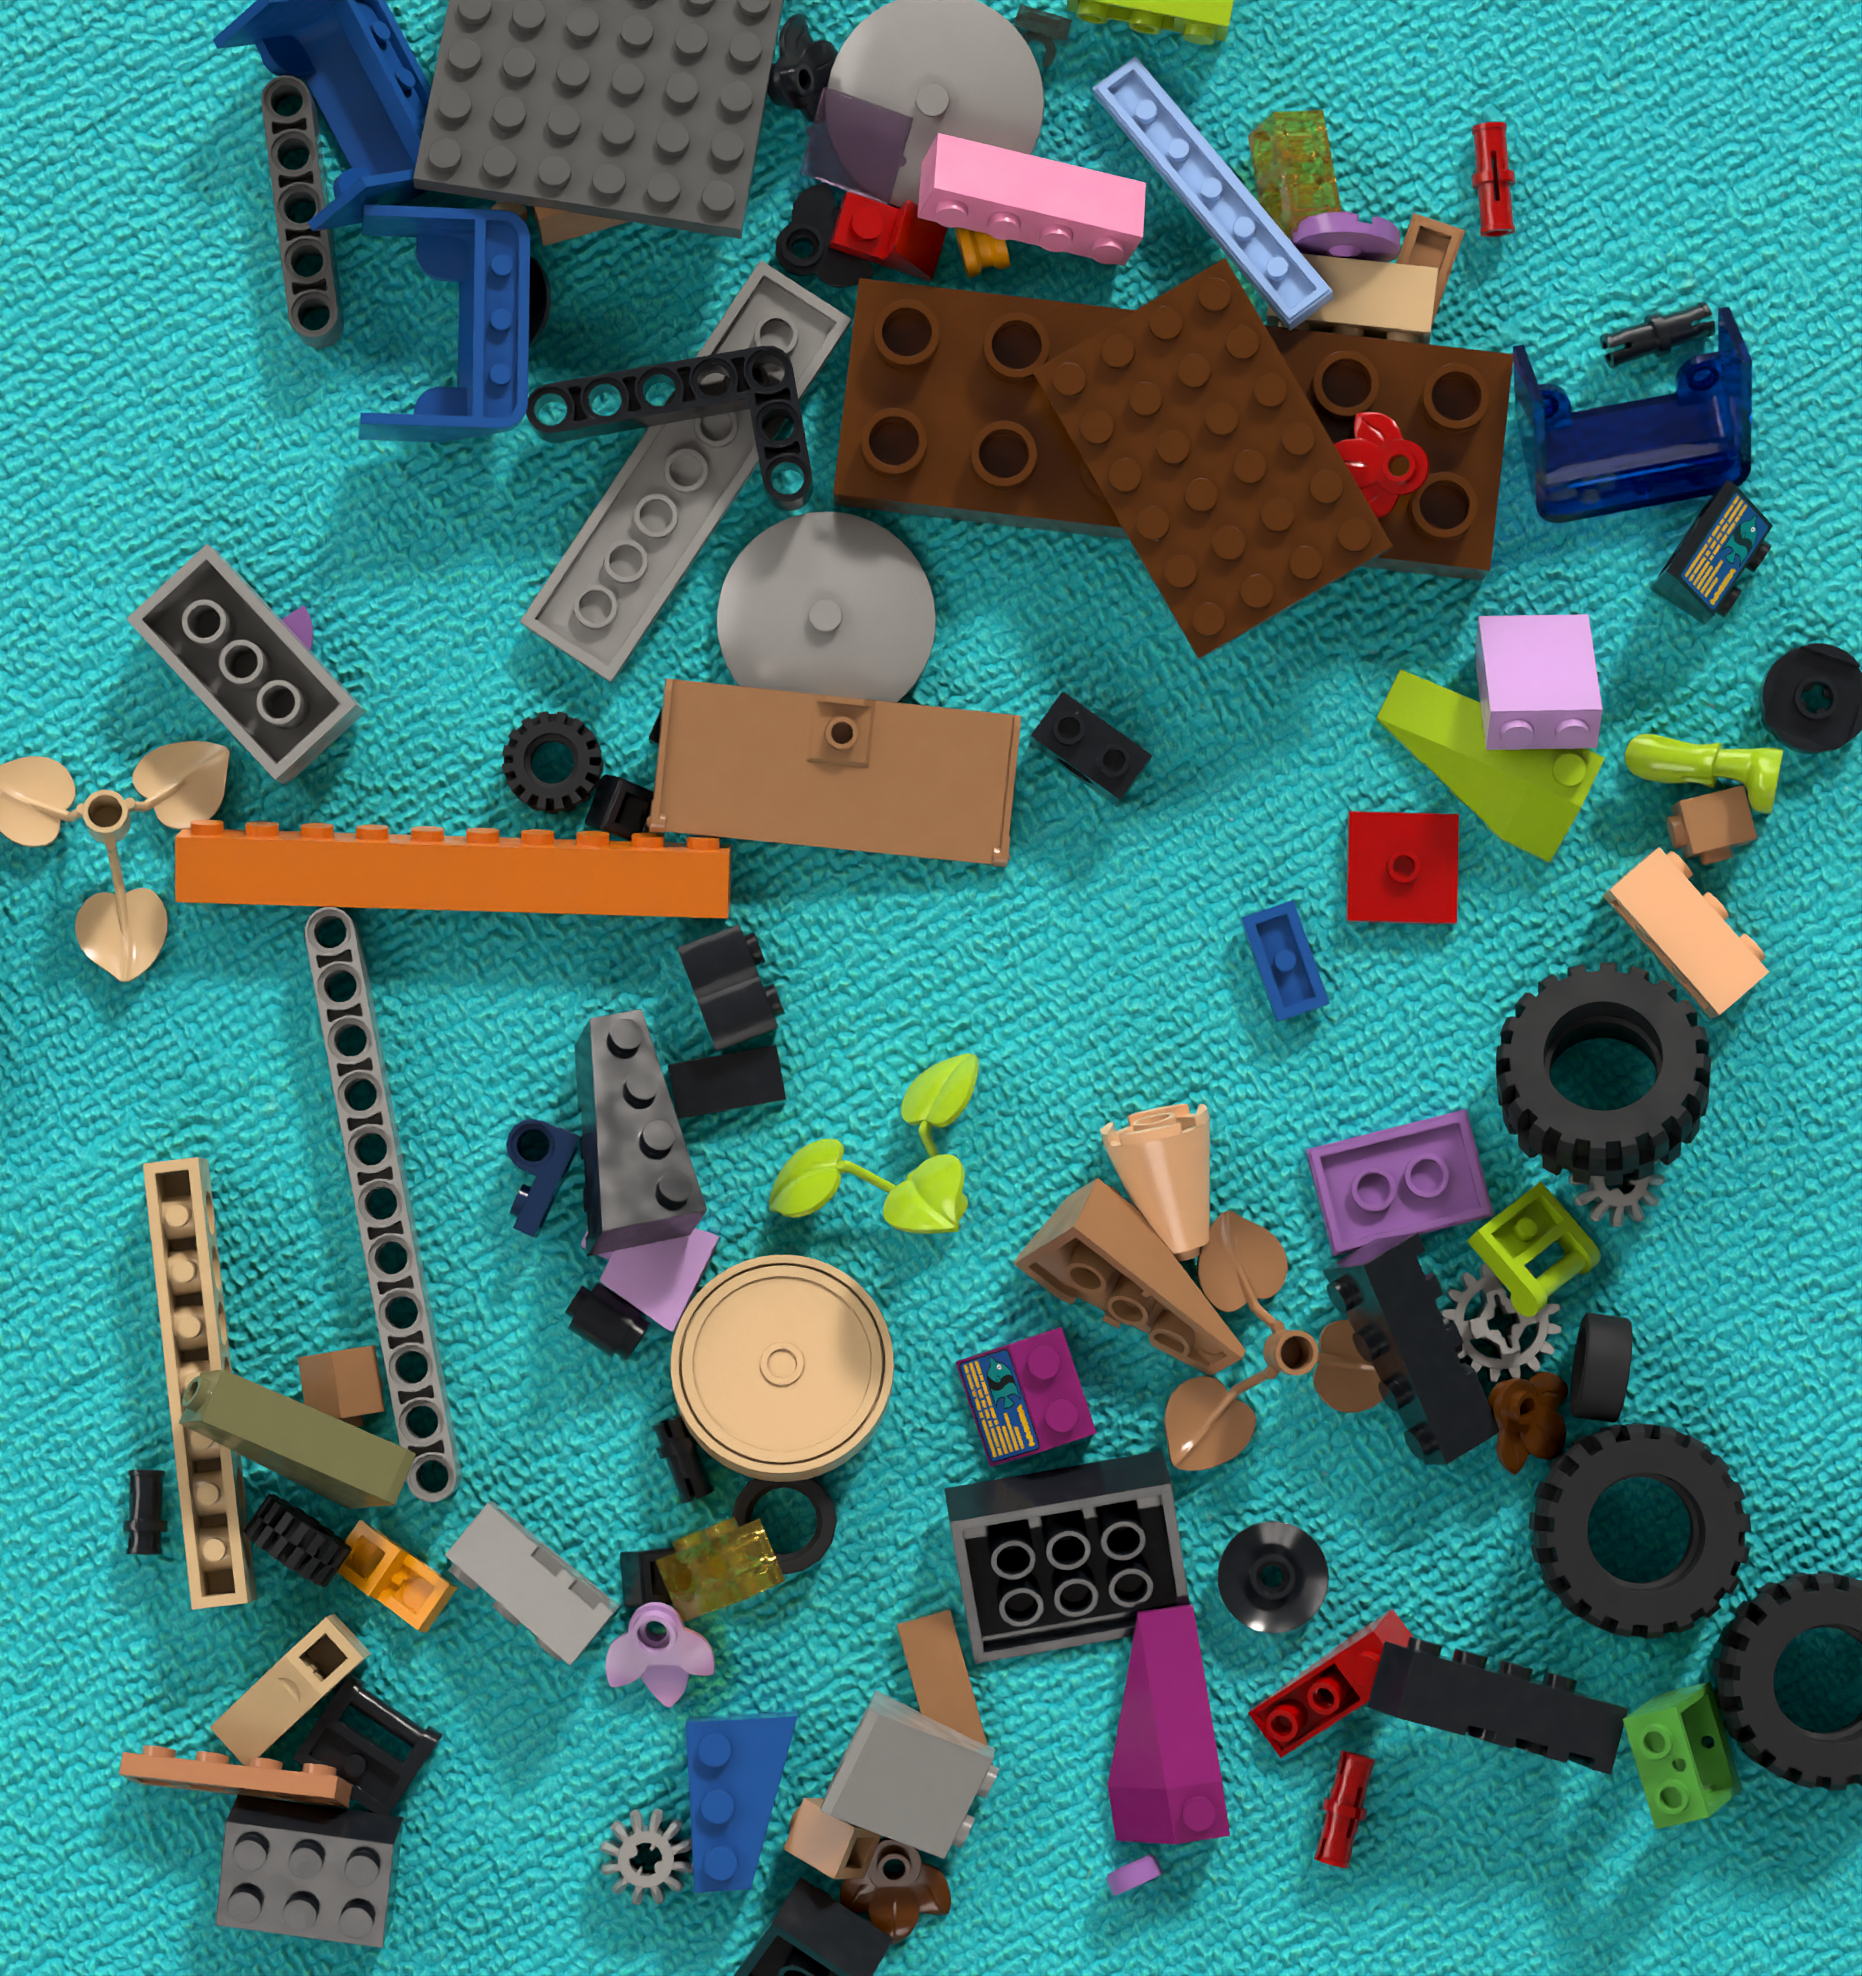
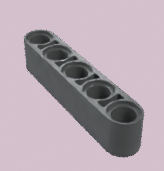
M282 75L272 79L265 86L262 92L261 103L288 317L298 337L306 345L312 348L323 349L336 343L344 330L333 230L330 228L312 231L308 222L295 223L290 220V213L298 203L311 202L315 204L316 212L314 216L329 205L318 112L307 86L294 76ZM297 96L303 99L302 107L295 115L286 117L276 113L279 102L284 98ZM304 149L310 152L309 159L302 168L289 170L283 167V160L290 151ZM308 255L322 257L323 265L317 274L303 277L296 273L297 265L303 257ZM324 308L330 311V318L323 328L308 330L303 327V320L310 310Z

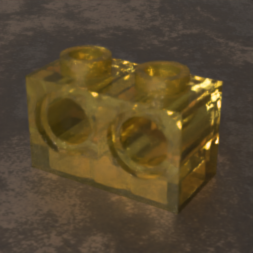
M1323 110L1273 112L1248 135L1260 205L1288 238H1290L1292 228H1298V223L1309 216L1342 212Z
M735 1517L710 1526L704 1529V1531L701 1529L672 1542L676 1552L656 1560L675 1610L680 1614L683 1622L745 1600L785 1581L760 1518L738 1527Z

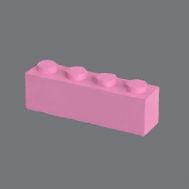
M938 133L921 164L917 217L935 221L945 227H960L986 233L1000 240H1016L1041 246L1043 249L1051 252H1067L1092 258L1102 264L1125 266L1143 238L1146 183Z

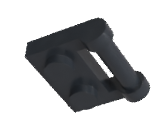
M350 1673L293 1759L302 1765L312 1763L336 1768V1776L352 1785L351 1798L374 1813L390 1815L439 1743L443 1734L430 1725L427 1729H424L363 1688L365 1682ZM348 1707H353L411 1746L413 1749L406 1760H401L343 1721L341 1718Z

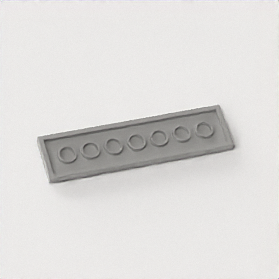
M760 260L696 357L758 346L778 347L791 360L800 403L852 325V319ZM765 364L756 370L754 380L764 387H772L782 380L784 371L775 364ZM712 373L702 380L700 390L708 396L717 397L728 390L730 380L720 373ZM675 389L664 405L669 404L676 394ZM750 409L649 427L520 620V624L613 684L759 464ZM784 417L770 419L765 424L763 433L768 438L775 440L788 419Z

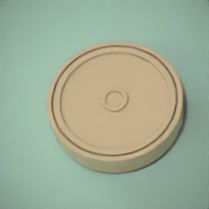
M769 1255L757 1257L734 1265L718 1274L696 1294L686 1308L676 1329L672 1344L671 1378L678 1410L689 1432L698 1444L722 1465L745 1476L765 1481L790 1482L805 1480L827 1473L847 1462L869 1442L877 1431L888 1408L893 1387L894 1361L891 1337L886 1322L874 1300L854 1279L841 1270L827 1263L804 1256Z

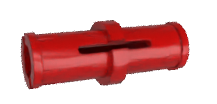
M1486 122L1472 127L1477 173L1471 177L1473 189L1478 190L1481 218L1480 235L1483 237H1501L1515 233L1510 186H1513L1516 182L1515 172L1509 169L1506 141L1507 125L1504 122Z
M1346 1750L1340 1751L1330 1798H1324L1322 1809L1326 1811L1314 1860L1341 1868H1349L1352 1847L1360 1820H1365L1368 1810L1363 1806L1376 1759Z

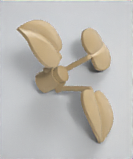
M185 741L154 749L140 760L132 775L134 788L147 800L143 802L135 801L133 798L124 800L117 792L99 790L92 793L84 804L77 805V808L71 812L67 810L75 801L76 788L68 770L59 762L46 757L30 756L0 765V833L7 839L24 847L47 846L58 837L61 829V820L74 822L84 818L87 830L92 838L98 842L105 843L115 894L102 892L89 897L77 913L75 933L77 941L86 956L120 982L133 981L152 966L165 943L168 932V918L163 902L154 891L147 888H139L125 893L116 842L122 840L129 832L131 826L129 813L132 811L147 812L154 808L158 820L168 828L175 830L190 829V822L194 820H211L219 811L226 790L230 752L223 745L204 741Z

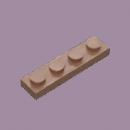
M150 1745L143 1746L142 1754L127 1752L122 1754L119 1775L135 1784L349 1807L352 1785L336 1776L337 1769L331 1766L305 1763L303 1764L302 1772L282 1770L283 1763L280 1761L251 1757L248 1766L229 1764V1756L204 1751L196 1752L195 1760L175 1758L176 1751L173 1749Z

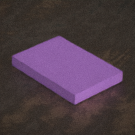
M1466 1109L1305 1150L1332 1257L1356 1251L1377 1238L1412 1233L1420 1235L1494 1216Z

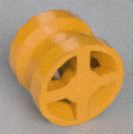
M955 227L960 255L968 278L979 276L982 269L992 266L999 270L1010 268V258L1005 240L996 239L986 233Z

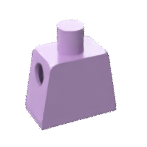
M695 1228L689 1236L597 1254L609 1260L600 1278V1282L664 1328L676 1332L681 1317L690 1304L721 1237ZM587 1230V1232H586V1234H585V1236H584V1239H583V1241H582V1243H581V1247L584 1248V1249H586V1240H585V1238H586V1236H587V1234H588V1230Z

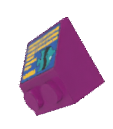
M1062 1327L955 1361L990 1467L1097 1433Z

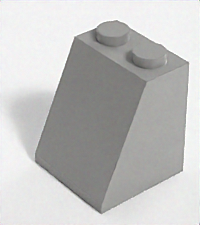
M875 1690L827 1788L820 1811L834 1818L945 1859L951 1844L961 1849L970 1832L975 1818L968 1815L967 1812L975 1795L985 1799L999 1771L998 1767L991 1765L995 1748L983 1745Z

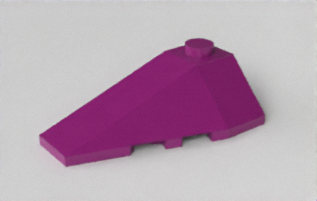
M1193 1604L1137 1612L1126 1674V1686L1116 1731V1743L1107 1782L1116 1841L1180 1844L1230 1836Z

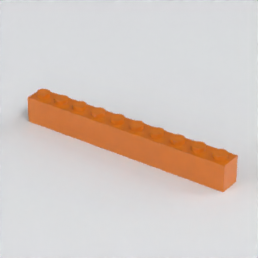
M194 820L190 822V829H182L175 836V902L728 919L731 907L732 844H720V837L696 834L688 835L687 843L664 842L665 835L659 833H634L631 836V841H609V833L582 831L577 832L576 840L554 839V831L541 829L521 831V838L499 837V830L493 828H470L466 830V836H444V828L418 826L411 828V835L389 834V827L385 825L356 826V833L334 832V825L327 823L302 824L301 831H279V823L255 821L246 823L245 830L224 829L223 821Z

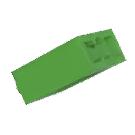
M1711 1681L1659 1693L1623 1719L1655 1829L1708 1818L1743 1789ZM1704 1736H1711L1714 1739V1747L1709 1748L1704 1744Z

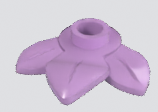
M651 1602L640 1606L630 1619L628 1632L611 1642L606 1656L605 1667L606 1676L611 1687L624 1686L641 1677L651 1693L664 1706L669 1708L684 1693L690 1674L700 1676L714 1674L715 1661L712 1647L701 1634L684 1627L680 1614L673 1607L661 1602ZM651 1621L660 1622L666 1627L667 1632L656 1634L650 1630L648 1623Z

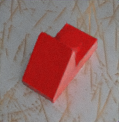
M847 191L843 196L828 247L931 282L935 274L947 228L935 221L918 218V205L913 201L906 200L898 209Z

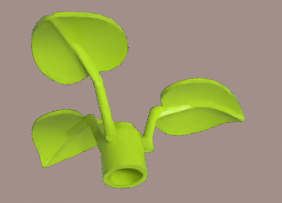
M966 1053L941 1061L921 1073L907 1089L901 1105V1115L909 1125H920L919 1135L930 1158L906 1176V1181L896 1186L851 1161H842L844 1145L836 1139H821L801 1148L783 1166L771 1190L769 1210L792 1218L814 1213L834 1196L841 1182V1174L851 1173L889 1193L884 1202L883 1216L886 1222L893 1228L920 1234L958 1232L959 1220L964 1215L968 1206V1199L962 1193L965 1180L964 1166L956 1156L939 1154L931 1132L933 1126L942 1128L952 1124L966 1108L975 1088L979 1071V1058L974 1053Z

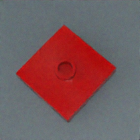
M1349 811L1347 820L1346 922L1457 924L1459 814Z

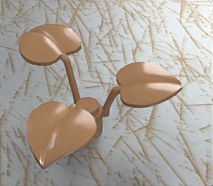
M1231 1210L1221 1213L1211 1224L1209 1242L1200 1247V1255L1197 1259V1278L1203 1295L1216 1309L1223 1312H1232L1248 1303L1250 1310L1271 1329L1272 1334L1267 1338L1263 1348L1264 1360L1268 1366L1261 1372L1234 1385L1228 1392L1219 1380L1209 1376L1187 1379L1176 1387L1168 1398L1164 1413V1428L1169 1460L1176 1469L1189 1471L1209 1469L1237 1456L1247 1446L1253 1436L1256 1417L1253 1410L1247 1404L1236 1400V1398L1268 1379H1274L1278 1374L1303 1375L1311 1371L1316 1363H1318L1313 1373L1314 1388L1326 1405L1337 1411L1346 1413L1361 1412L1383 1401L1378 1388L1381 1380L1372 1363L1364 1360L1357 1351L1352 1338L1355 1331L1348 1319L1332 1322L1323 1328L1319 1337L1318 1350L1317 1343L1311 1335L1304 1331L1286 1330L1283 1322L1277 1321L1259 1304L1257 1299L1272 1297L1283 1286L1288 1271L1287 1257L1281 1243L1272 1233Z

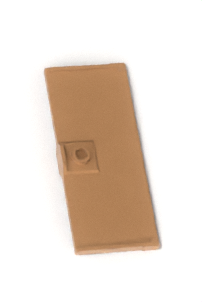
M665 678L654 794L651 800L650 816L647 818V826L649 827V832L664 833L666 831L974 862L1006 868L1010 860L1009 831L1021 716Z

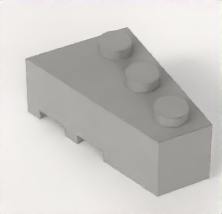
M493 1501L485 1505L445 1554L454 1563L449 1571L457 1579L474 1591L478 1586L483 1588L496 1600L492 1606L503 1617L516 1626L522 1623L537 1636L535 1642L558 1661L563 1659L569 1665L579 1658L620 1607L619 1604Z

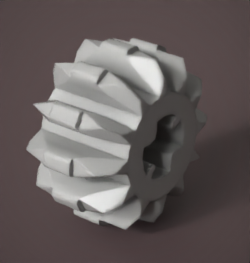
M1634 1172L1628 1173L1629 1180L1622 1184L1627 1188L1622 1193L1618 1188L1608 1190L1604 1182L1605 1177L1591 1176L1590 1184H1585L1587 1191L1578 1194L1573 1201L1576 1206H1582L1594 1200L1595 1204L1589 1214V1219L1594 1222L1599 1221L1605 1215L1608 1208L1609 1221L1612 1227L1622 1226L1624 1208L1634 1222H1639L1644 1219V1213L1638 1200L1649 1206H1657L1660 1199L1654 1193L1646 1190L1647 1185L1664 1184L1665 1177L1660 1174H1654L1638 1180ZM1570 1175V1176L1568 1177V1182H1569V1184H1572V1185H1581V1184H1583V1183L1573 1182V1175Z
M661 1809L653 1811L650 1825L647 1826L644 1824L643 1815L640 1810H632L630 1822L633 1831L618 1820L611 1826L613 1834L623 1843L604 1840L601 1844L600 1850L602 1852L618 1857V1859L608 1861L601 1866L602 1874L611 1875L620 1871L622 1876L615 1882L612 1890L615 1894H620L631 1883L636 1886L632 1894V1903L637 1905L642 1902L645 1888L651 1889L652 1898L656 1904L663 1903L665 1891L662 1882L677 1893L684 1888L682 1879L672 1870L683 1873H691L693 1871V1861L677 1856V1854L692 1849V1838H684L674 1842L673 1837L680 1831L683 1823L679 1819H675L666 1831L659 1826L663 1818V1810ZM641 1843H650V1851L657 1847L662 1854L657 1858L653 1870L644 1869L645 1862L638 1866L633 1859L640 1851Z

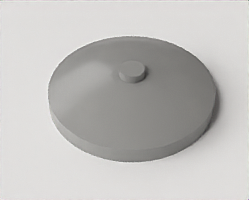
M895 0L882 6L864 19L842 45L833 64L828 82L826 98L827 119L833 143L847 169L868 191L881 200L900 208L906 200L913 201L918 205L921 164L938 133L1032 155L1038 143L1043 125V83L1038 65L1024 38L1005 17L989 6L976 0Z
M813 512L788 518L769 527L756 536L738 555L729 569L720 593L717 609V629L722 655L729 672L738 686L900 703L915 687L927 666L934 643L936 615L934 599L926 574L913 553L900 539L882 526L859 516L840 512Z

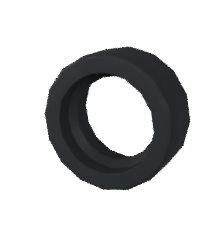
M1589 1312L1582 1318L1575 1345L1570 1383V1412L1574 1417L1612 1423L1619 1419L1627 1392L1632 1356V1323L1628 1318Z
M814 1477L790 1482L765 1481L754 1478L746 1484L736 1498L731 1517L734 1541L745 1559L763 1571L780 1575L802 1572L820 1561L833 1542L837 1524L834 1501L823 1483ZM789 1488L798 1490L809 1498L815 1508L817 1517L815 1534L810 1542L797 1552L787 1554L772 1552L761 1545L753 1533L751 1518L754 1506L761 1496L773 1489Z

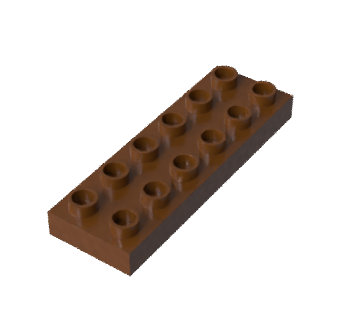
M859 278L833 490L834 506L1129 540L1033 375L1032 370L1135 310ZM1265 325L1333 444L1346 439H1355L1354 421L1357 413L1376 412L1382 413L1394 420L1403 438L1418 444L1428 456L1430 470L1424 485L1412 494L1400 496L1392 512L1378 520L1393 548L1361 567L1483 581L1491 567L1514 354L1301 329L1289 331L1288 328ZM1399 457L1394 460L1391 466L1394 476H1403L1408 472L1410 467L1408 458Z

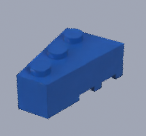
M799 1711L699 1716L687 1719L686 1740L695 1893L751 1889Z

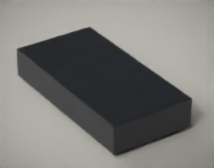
M777 1045L668 1065L678 1120L787 1100Z

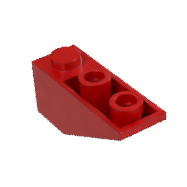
M1391 1609L1336 1646L1251 1709L1248 1714L1279 1757L1282 1758L1367 1703L1370 1699L1385 1641L1407 1646L1409 1637L1413 1636L1396 1612Z

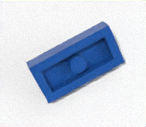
M1294 900L1240 919L1276 1023L1330 1004Z

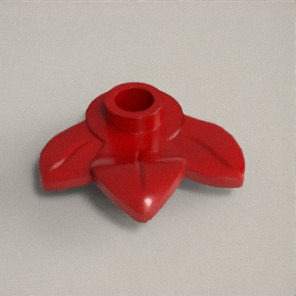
M1362 412L1357 413L1355 416V439L1342 440L1334 445L1379 520L1392 512L1400 496L1412 494L1424 485L1429 475L1430 464L1426 452L1415 442L1404 439L1394 420L1382 413ZM1399 457L1408 458L1410 463L1408 472L1403 476H1394L1391 471L1394 460Z

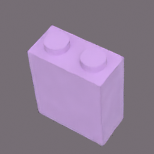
M1589 615L1479 616L1474 656L1486 750L1597 748L1602 703Z

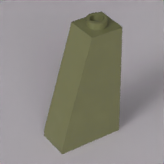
M224 1369L201 1372L199 1376L190 1382L183 1395L182 1406L185 1407L179 1424L346 1509L395 1505L416 1456V1453Z

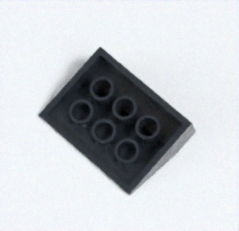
M1163 1450L944 1488L975 1664L1130 1637L1134 1635L1137 1612L1190 1604L1172 1486Z

